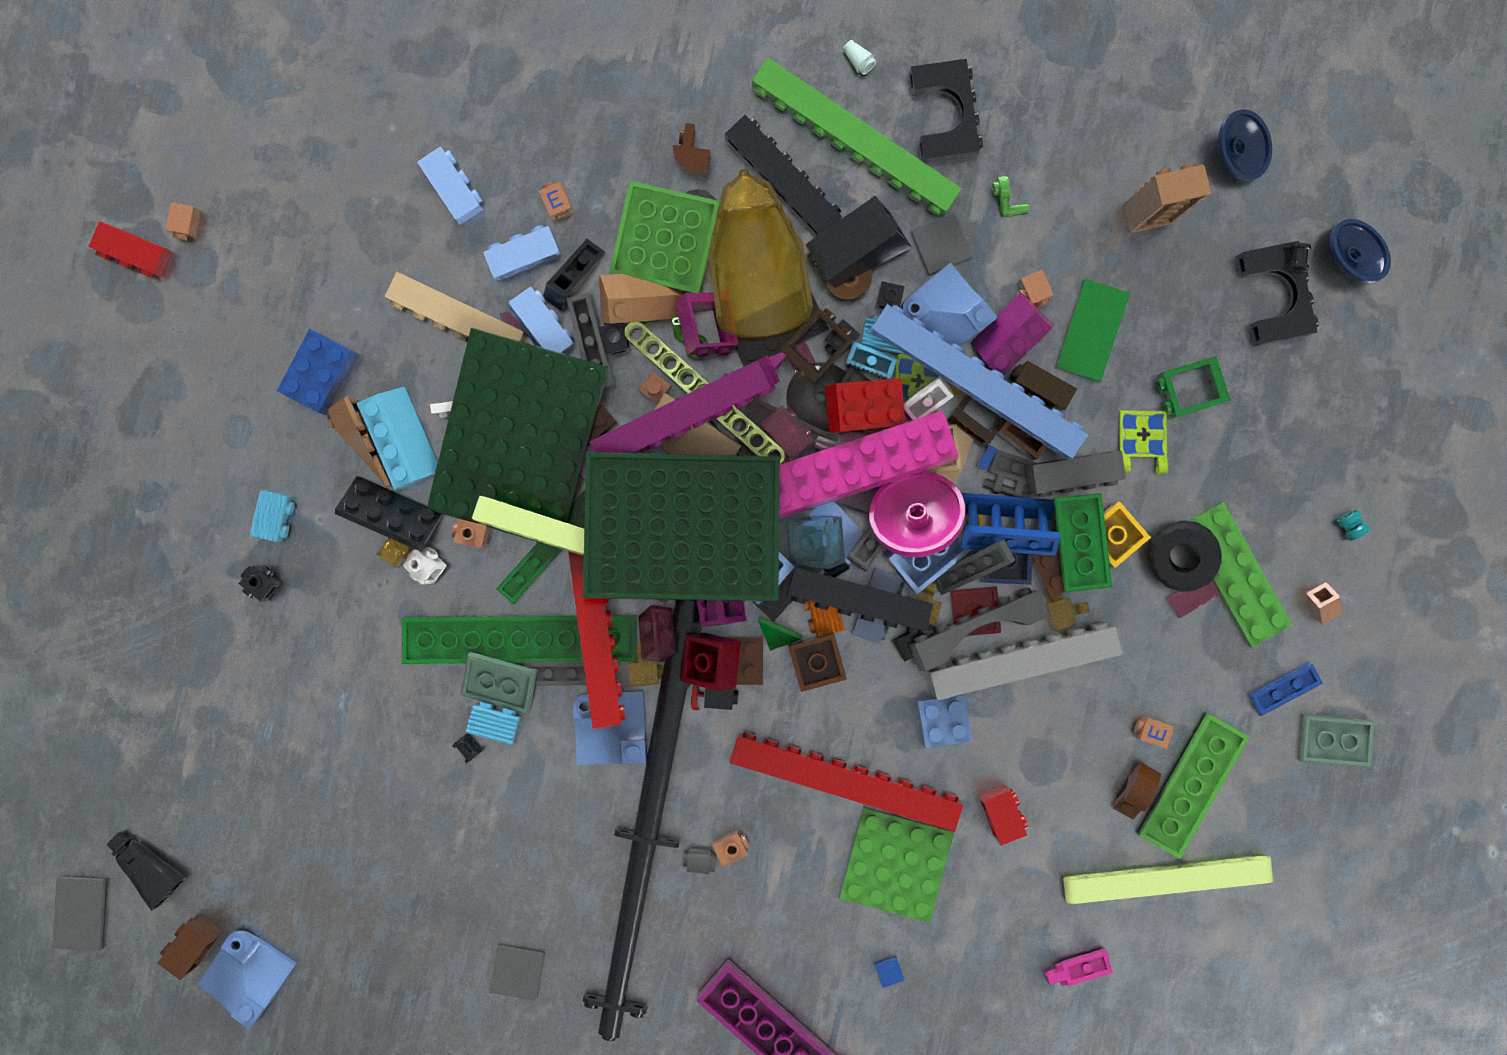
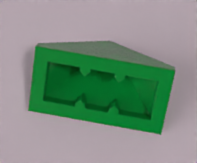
M761 616L759 617L758 622L770 651L802 640L803 634Z

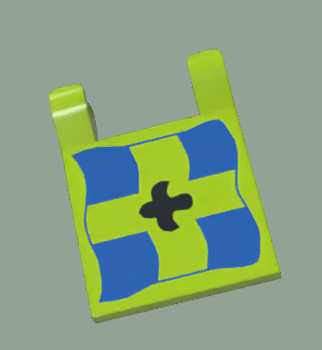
M898 354L895 379L901 378L903 401L906 402L939 376L909 356ZM936 409L931 414L937 413L938 409Z
M1119 411V451L1123 452L1125 474L1131 471L1130 457L1157 458L1156 474L1163 475L1168 472L1167 414L1165 411Z

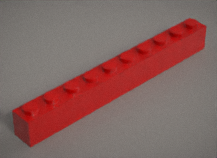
M749 732L737 735L729 762L731 764L950 831H956L963 808L961 801H958V796L949 793L941 796L936 794L935 789L926 786L918 789L913 787L914 783L903 779H900V783L891 780V776L879 772L877 776L868 773L869 769L855 766V769L846 767L847 763L841 760L833 759L832 762L823 760L824 756L818 753L803 754L801 753L802 749L788 745V748L780 747L778 741L766 738L764 742L756 739L757 735Z

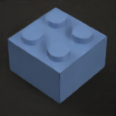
M965 694L936 700L934 697L916 699L922 743L925 749L972 741Z

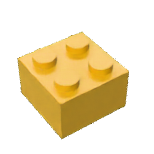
M1114 502L1104 511L1110 568H1116L1151 538L1121 502Z

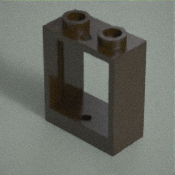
M818 308L780 349L814 383L823 376L855 341L851 337L854 333L844 324L840 327L834 321L837 317L827 308L824 311ZM821 317L845 342L817 370L793 346Z
M1029 361L1022 365L1019 364L1017 367L1015 366L1009 376V379L1012 380L1011 385L1013 382L1025 389L1023 393H1029L1045 402L1044 405L1051 410L1054 408L1060 412L1066 410L1077 391L1076 387Z
M966 394L947 420L957 424L959 429L985 448L991 443L1007 420L1000 417L992 430L989 431L963 411L972 399V397Z

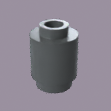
M689 848L688 853L684 852L682 867H687V872L709 874V872H715L717 855L716 853H711V850Z

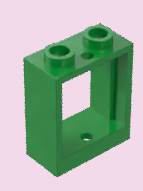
M1217 356L1158 374L1159 379L1156 380L1159 391L1164 394L1165 401L1163 404L1167 415H1170L1171 419L1231 401ZM1204 367L1214 400L1181 410L1170 376Z

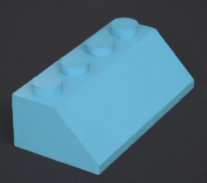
M406 387L379 393L357 403L394 490L400 491L435 475L438 461Z

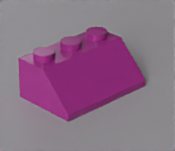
M1022 292L997 316V319L985 327L971 341L983 360L992 369L1003 375L1054 327V324Z

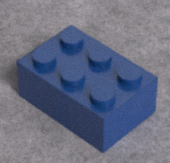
M309 328L277 392L320 414L326 415L327 409H329L358 353Z

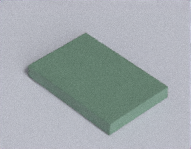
M469 652L461 696L528 714L538 670Z
M1303 714L1299 761L1371 768L1375 721Z

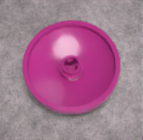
M926 471L884 484L874 495L869 510L871 528L879 543L889 551L906 557H925L944 550L960 535L966 517L965 504L959 489L947 478Z

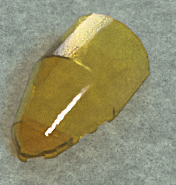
M741 169L732 182H728L722 189L717 219L708 251L716 318L721 330L731 335L747 338L767 337L785 333L799 327L808 320L813 310L803 241L797 235L793 228V223L784 212L783 205L770 182L763 178H757L749 173L748 169Z

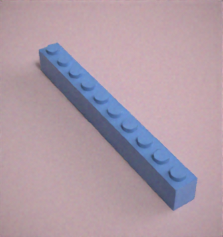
M886 305L871 328L873 334L942 377L1068 461L1073 459L1088 436L1084 432L1085 428L1076 422L1071 424L1064 419L1065 415L1054 408L1052 411L1044 406L1045 402L1034 395L1032 398L1023 393L1025 389L1014 382L1012 385L1003 380L1005 376L994 369L992 372L983 367L985 363L974 356L972 359L964 354L965 350L954 343L952 346L944 341L945 337L936 331L929 332L924 328L925 324L916 318L909 319L904 315L905 311L900 307Z

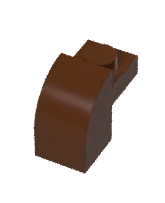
M685 123V130H680L679 144L683 145H673L675 162L688 175L708 178L711 152L708 149L693 148L695 124Z
M1140 762L1129 775L1127 787L1114 802L1113 809L1131 819H1134L1141 811L1145 812L1156 795L1161 773Z

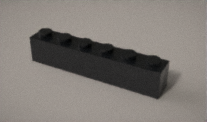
M744 115L725 133V140L817 236L841 220L842 216L840 213L842 211L834 202L829 203L824 198V191L818 185L813 186L808 181L809 176L802 168L797 169L792 164L793 159L787 152L783 151L781 153L776 147L777 142L769 134L765 136L761 132L760 124L753 117L749 119Z
M794 567L787 594L792 596L791 601L805 604V601L809 600L815 602L814 607L828 610L829 606L838 608L837 613L851 616L852 612L861 614L860 619L874 622L875 618L884 620L883 625L897 628L898 624L907 626L906 631L920 634L921 630L927 632L934 605L933 603Z

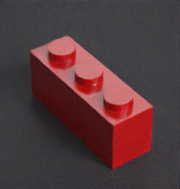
M101 221L98 222L88 246L96 250L95 255L109 260L110 256L118 259L116 264L131 269L133 265L140 268L138 273L152 278L153 274L162 277L172 251Z

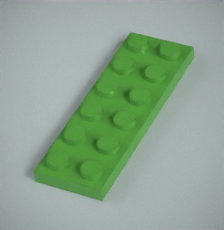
M1220 503L1190 520L1210 529L1220 544L1222 554L1221 565L1212 581L1249 647L1253 648L1292 626L1291 620L1225 503ZM1194 547V549H1195L1197 555H1198L1199 558H1200V553H1199V551Z
M1206 713L1137 835L1181 859L1250 737L1211 714Z

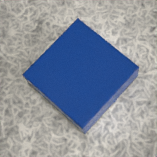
M987 445L975 467L981 470L987 469L997 448Z
M897 956L875 964L882 988L905 981Z

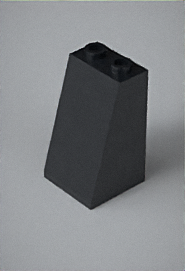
M876 196L805 244L809 250L808 258L814 266L817 264L820 268L818 275L825 284L829 282L834 288L912 247L890 211Z

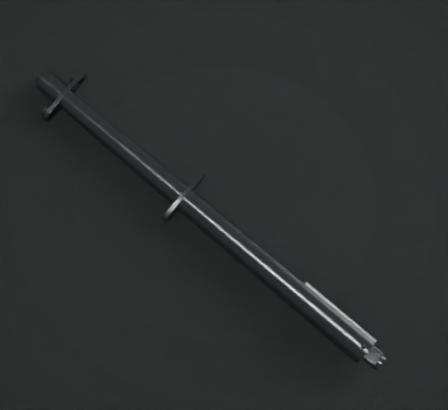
M697 600L675 601L634 831L615 829L614 833L617 837L632 840L606 992L605 997L585 994L583 996L586 1008L597 1009L598 1006L603 1007L598 1034L606 1041H615L616 1038L621 1037L626 1012H629L632 1017L644 1018V1014H647L648 1011L647 1006L625 1001L656 845L678 848L680 843L674 839L658 836L687 687L691 686V684L681 681L686 634L701 633L702 630Z

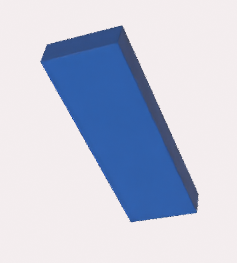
M1309 662L1252 692L1248 696L1258 715L1263 716L1323 684L1313 664Z

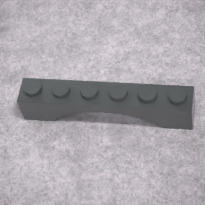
M1030 587L1017 592L1018 596L1012 599L1010 596L996 601L998 605L992 608L989 605L979 608L974 616H961L956 619V624L948 626V624L941 625L935 628V633L929 636L927 633L916 636L914 638L915 642L908 644L918 670L928 671L946 663L958 643L970 632L982 625L996 621H1010L1021 625H1031L1050 616L1041 591L1031 590Z

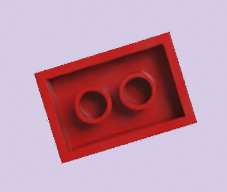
M901 378L836 383L825 386L829 433L892 428L906 423Z

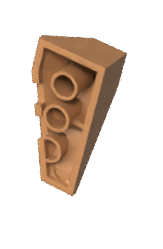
M625 274L599 275L602 323L666 320L678 317L675 302L686 292Z
M348 396L341 399L327 409L330 415L327 419L333 430L336 429L386 487H393L357 403L359 400Z

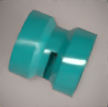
M1359 509L1353 510L1337 520L1340 527L1346 530V537L1349 541L1358 539L1370 531L1368 524L1362 521V514Z

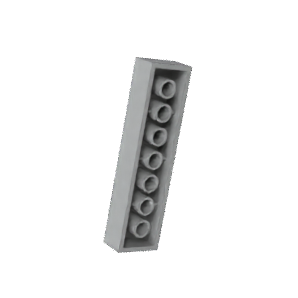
M1098 622L1090 624V629L1087 630L1080 629L1079 627L1067 630V635L1063 636L1058 633L1046 635L1043 641L1029 639L1022 641V646L1016 647L1009 644L998 647V652L993 653V651L985 650L977 652L974 658L967 657L966 655L953 658V663H944L926 671L932 697L936 700H941L1123 655L1117 629L1114 626H1109L1108 623Z

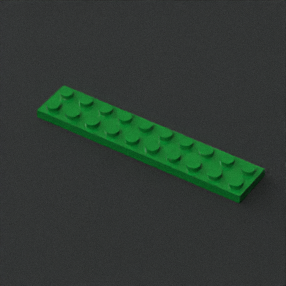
M577 615L402 617V664H466L469 652L509 663L583 662ZM611 615L612 627H608L609 634H614L615 650H611L612 658L617 657L618 662H637V615Z

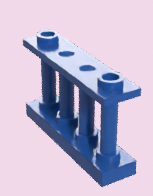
M962 493L969 525H964L961 549L982 550L1004 539L1012 553L1056 556L1060 534L1059 532L1049 531L1048 520H1052L1054 513L1053 500ZM978 514L991 515L992 527L978 526ZM1001 516L1015 517L1016 529L1002 528ZM1025 518L1038 519L1039 530H1026Z

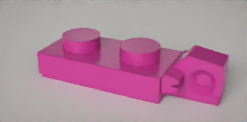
M1105 948L1055 964L1056 969L1044 972L1049 985L1060 982L1061 986L1068 985V987L1113 973Z

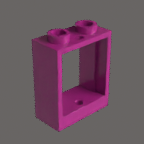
M727 292L686 293L675 302L687 355H697L698 358L706 357L710 354L726 356L739 345ZM713 309L720 343L700 344L693 310Z
M697 600L701 627L746 621L743 601H727L728 603L726 604L725 601L707 600L708 604L705 605V600Z

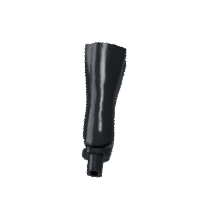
M121 831L107 843V846L113 851L112 855L116 856L115 859L119 867L130 879L151 911L164 903L172 894L171 892L175 891L186 879L184 875L160 859L144 844L133 840L131 837L127 838Z

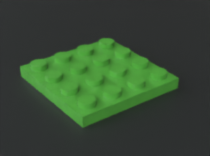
M629 181L609 273L625 274L662 286L692 293H701L721 201Z
M863 807L839 898L930 923L954 831Z

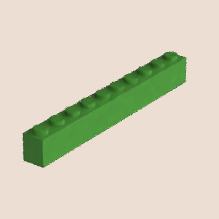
M767 57L752 79L753 91L762 98L768 97L773 101L772 104L779 110L784 111L786 109L792 113L794 120L800 124L805 122L811 126V130L820 137L824 135L831 140L830 143L839 150L845 149L851 153L850 157L856 162L861 163L863 161L869 165L871 172L877 176L882 174L888 178V182L893 187L906 190L908 192L907 195L916 202L922 201L928 205L927 209L933 214L939 215L940 213L944 216L960 193L961 187Z

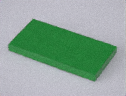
M1085 279L1055 368L1101 382L1130 293Z
M1102 493L1053 498L1056 530L1060 534L1058 548L1063 592L1111 588L1112 581Z

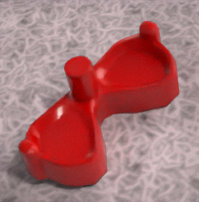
M693 685L691 708L692 710L699 711V708H697V696L704 697V692H698L699 686Z

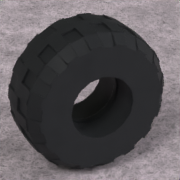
M1182 520L1166 525L1155 535L1149 549V563L1155 577L1164 586L1179 592H1192L1205 587L1215 578L1221 565V547L1216 536L1210 529L1194 521ZM1182 543L1193 545L1200 553L1199 562L1191 568L1176 566L1170 557L1171 550L1176 545Z

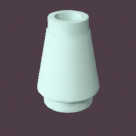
M853 40L847 42L843 47V51L858 73L861 72L865 75L876 65L874 55Z

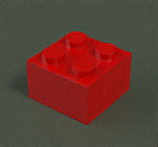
M1003 784L978 794L992 834L1000 845L1028 836L1025 830L1029 828L1024 814H1021L1020 810L1018 811L1017 809L1020 802L1012 789H1008Z

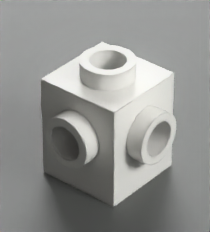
M430 547L423 548L421 552L413 549L408 554L407 561L403 565L409 572V576L420 584L435 583L447 566L438 557V553Z

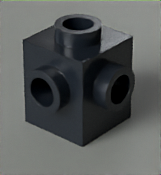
M253 565L243 571L241 574L242 580L238 584L243 587L242 592L251 599L256 598L261 602L267 601L281 582L273 576L274 572L269 567Z

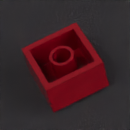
M705 632L686 634L681 681L715 691L735 689L741 641Z

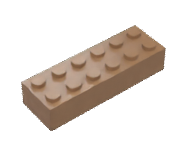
M1189 163L1181 166V170L1171 172V168L1157 171L1156 176L1151 177L1150 181L1144 183L1145 186L1140 187L1139 191L1135 192L1134 196L1130 197L1129 201L1123 205L1129 233L1174 223L1208 197L1211 191L1205 165L1196 166L1195 163Z

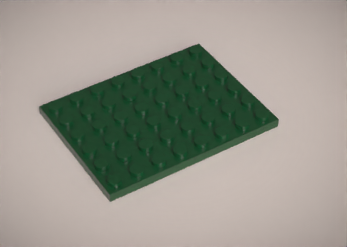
M471 328L427 508L451 517L483 524L472 519L479 496H483L568 523L609 367L477 328ZM487 525V527H489V528H492V529H495V530H499V531H502V532H505V533H509V534H512V535H515V536H519V537H522V538H526V537H523V536H520V535H517V534H514V533H511V532H508V531H505V530H501V529H498V528H495V527H492V526Z
M586 452L583 598L778 602L780 456Z

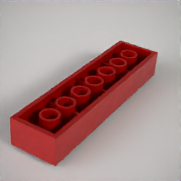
M568 551L593 730L619 727L621 726V721L625 720L624 705H619L618 697H622L620 681H615V674L618 673L619 669L617 657L612 658L611 650H615L614 634H609L608 627H612L610 610H605V604L609 603V599L583 598L584 556Z

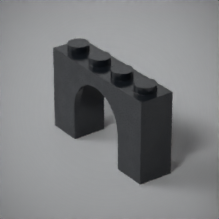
M967 58L911 66L909 77L912 96L934 92L946 93L958 102L962 115L960 124L953 130L920 137L919 146L922 162L927 164L978 156L980 149L983 148L982 135L977 133V126H979L980 120L978 111L974 112L973 103H976V92L974 88L971 89L970 80H973L972 66L967 64Z
M1298 241L1245 251L1237 255L1241 279L1261 274H1275L1282 277L1288 283L1292 292L1291 305L1285 314L1279 317L1259 320L1251 324L1255 346L1318 333L1319 322L1312 308L1314 298L1312 293L1309 292L1307 284L1309 282L1308 271L1287 268L1291 256L1289 244L1299 243Z

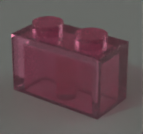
M781 405L760 426L782 448L785 455L792 460L813 442L811 438L813 433L805 424L800 426L795 420L797 415L790 407L785 409Z
M650 605L638 616L641 659L663 662L675 652L672 608Z

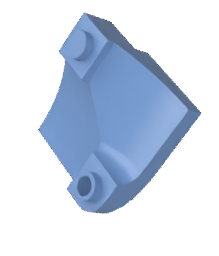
M952 263L946 265L915 290L901 305V309L905 311L904 315L911 320L913 318L920 320L925 324L924 328L931 333L933 331L940 333L945 337L944 341L951 346L953 343L958 346L962 345L998 318L985 300L964 280ZM912 304L918 306L916 313H913L910 309Z
M644 690L622 691V697H618L619 705H624L625 720L621 721V726L599 730H593L590 707L587 711H583L580 707L583 702L589 705L588 694H582L575 699L573 703V719L575 723L577 765L646 763Z
M236 931L225 940L221 950L197 985L218 1000L230 1012L232 1018L248 1029H251L276 996L297 963L257 936L246 931ZM234 941L240 943V948L234 946Z

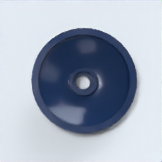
M1247 109L1230 113L1223 120L1218 134L1220 158L1224 166L1234 177L1244 181L1257 179L1266 172L1272 158V140L1265 122L1255 112Z
M1346 219L1333 228L1330 235L1331 253L1335 262L1345 274L1363 283H1376L1388 274L1391 267L1390 252L1384 239L1373 227L1357 219Z

